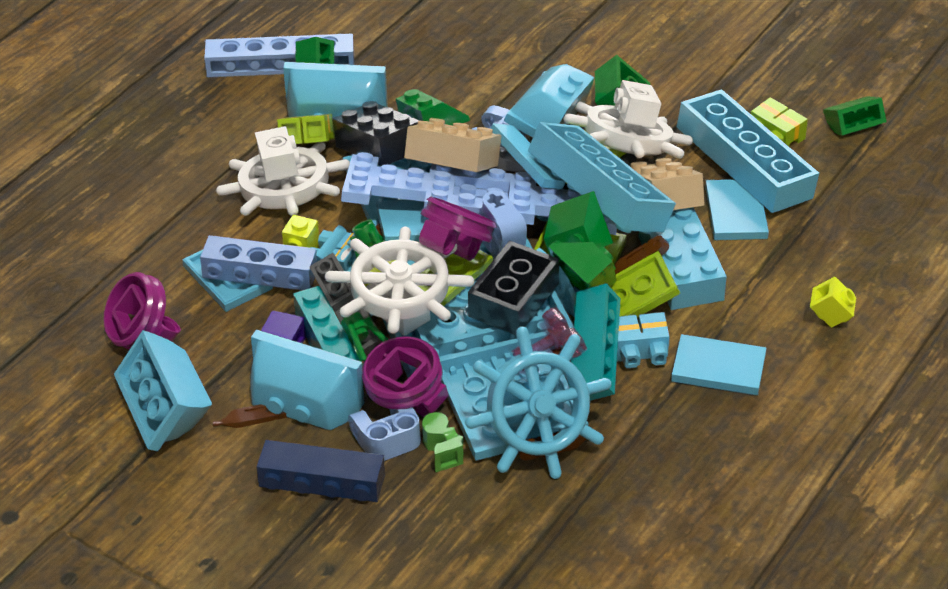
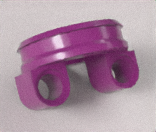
M433 196L426 199L428 200L427 204L420 214L427 217L428 220H425L419 236L420 244L444 255L450 254L457 244V250L452 254L471 261L477 255L482 241L491 243L493 239L492 233L497 228L494 221Z
M133 272L120 279L112 289L104 310V328L108 338L114 345L130 350L142 330L173 342L181 331L180 326L173 319L164 315L166 307L165 290L162 283L156 277L145 275L141 272ZM128 314L135 315L132 321L129 318Z
M396 337L384 341L368 354L366 361L363 363L362 380L366 392L376 404L389 409L413 407L419 415L425 417L430 413H434L449 396L446 385L441 383L443 370L439 355L431 344L422 339ZM400 361L417 368L404 384L397 382L403 374Z

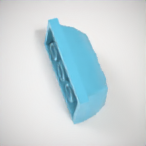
M285 62L283 70L289 117L332 114L334 118L342 115L343 111L354 110L368 101H375L377 104L388 107L386 67L297 62Z
M567 64L551 67L544 71L508 111L504 122L513 125L531 137L534 136L539 122L566 124L563 120L566 114L575 115L578 112L575 110V107L579 101L585 103L595 77Z
M142 330L114 373L143 440L150 450L158 451L164 442L177 439L191 430L212 405L186 351L173 342Z
M256 330L251 336L253 363L250 374V392L253 406L262 404L274 414L285 412L289 418L332 430L348 422V416L360 411L364 405L361 361Z

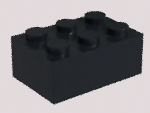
M375 101L365 102L359 108L345 110L342 112V115L332 118L336 147L355 155L361 152L370 153L373 157H379V166L389 165L404 158L407 129L409 126L417 125L419 121L407 114H402L392 108L377 104Z
M509 240L468 291V317L516 335L517 329L528 325L559 284V258Z

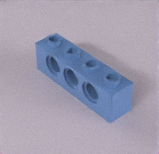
M209 235L200 256L202 278L306 290L312 287L315 278L309 266L317 262V250L315 248Z

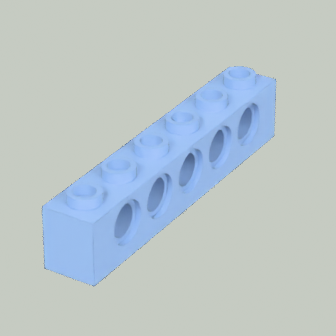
M353 34L206 40L204 58L207 77L284 74L283 67L285 62H296V41L312 37L334 41V64L354 65Z

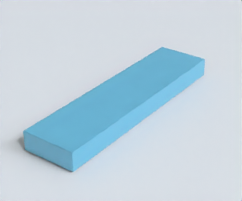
M492 124L491 129H493V133L502 135L501 145L541 188L563 189L565 181L554 176L551 173V169L536 161V157L528 151L531 143L513 125Z

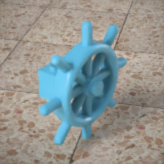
M519 327L516 335L521 354L511 358L498 371L482 361H476L473 364V370L491 381L487 396L488 412L468 417L465 420V425L467 428L473 429L491 424L499 438L508 445L497 464L499 472H507L516 455L521 451L531 455H545L550 476L553 479H558L562 474L557 455L558 451L569 446L579 435L596 445L603 442V435L586 425L590 410V395L608 390L612 383L608 378L586 383L581 372L570 362L580 344L581 339L579 335L572 334L561 353L557 355L544 351H533L527 328ZM536 364H547L552 366L550 372L546 371L538 374ZM525 369V378L512 380L517 373ZM563 374L571 388L560 391L558 381ZM573 400L571 415L561 410L564 408L563 402ZM549 417L565 426L555 436L552 434ZM537 420L542 441H526L525 439ZM508 424L511 427H518L517 431L514 433Z

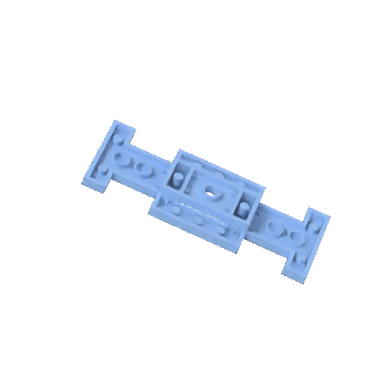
M361 152L357 155L352 154L342 190L341 201L369 205L371 195L424 201L425 208L428 201L426 199L433 196L486 217L482 211L483 196L485 193L494 190L503 192L517 211L522 214L526 224L534 225L535 215L549 217L551 206L581 196V194L571 189L541 188L536 186V181L527 172L512 174L505 173L504 170L497 168L490 169L489 171L473 172L431 164L430 173L420 168L403 170L397 169L394 165L378 167L379 157H373L370 153ZM604 217L609 233L616 235V223Z

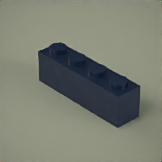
M265 440L257 464L259 487L348 498L358 501L378 502L385 478L384 455Z

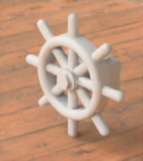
M622 80L620 88H617L614 94V103L616 105L591 107L579 101L575 110L586 115V117L566 114L563 118L566 124L584 127L585 131L601 144L618 151L634 154L637 158H642L644 155L653 156L666 153L681 159L684 156V151L671 143L689 146L693 142V138L689 135L673 133L671 127L667 125V119L665 117H658L661 102L652 85Z
M286 126L256 132L255 136L259 154L247 162L236 159L230 160L229 167L239 171L238 182L221 185L216 189V193L219 196L241 192L247 201L240 208V212L244 216L249 215L257 207L265 209L287 208L289 215H297V206L313 200L321 193L334 197L339 195L340 189L337 186L328 184V173L349 169L350 161L344 159L326 163L325 158L320 154L325 149L324 142H316L309 149L296 147L294 135H288Z
M408 227L400 229L399 240L385 241L371 247L366 246L359 239H352L350 247L360 255L354 261L351 272L328 271L325 274L327 282L351 284V293L354 300L341 307L340 315L342 317H349L360 309H364L368 313L384 319L388 323L387 329L390 333L400 332L403 336L430 321V311L443 321L449 320L451 317L450 311L440 304L448 292V287H471L474 284V278L470 275H448V267L444 258L457 250V244L450 254H441L420 244V242L410 240L411 230ZM391 260H396V261L392 262L391 264H389V263L387 262V261H391ZM407 260L415 261V263L409 265ZM376 267V268H377L378 270H380L381 272H369V271H370L372 268ZM428 268L434 273V274H419V273L423 272L424 270H426V269H428ZM417 285H426L431 287L427 291H423Z

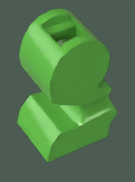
M438 412L426 415L422 421L423 443L427 450L434 451L435 472L464 464L463 436L458 435L454 427H449L446 415Z

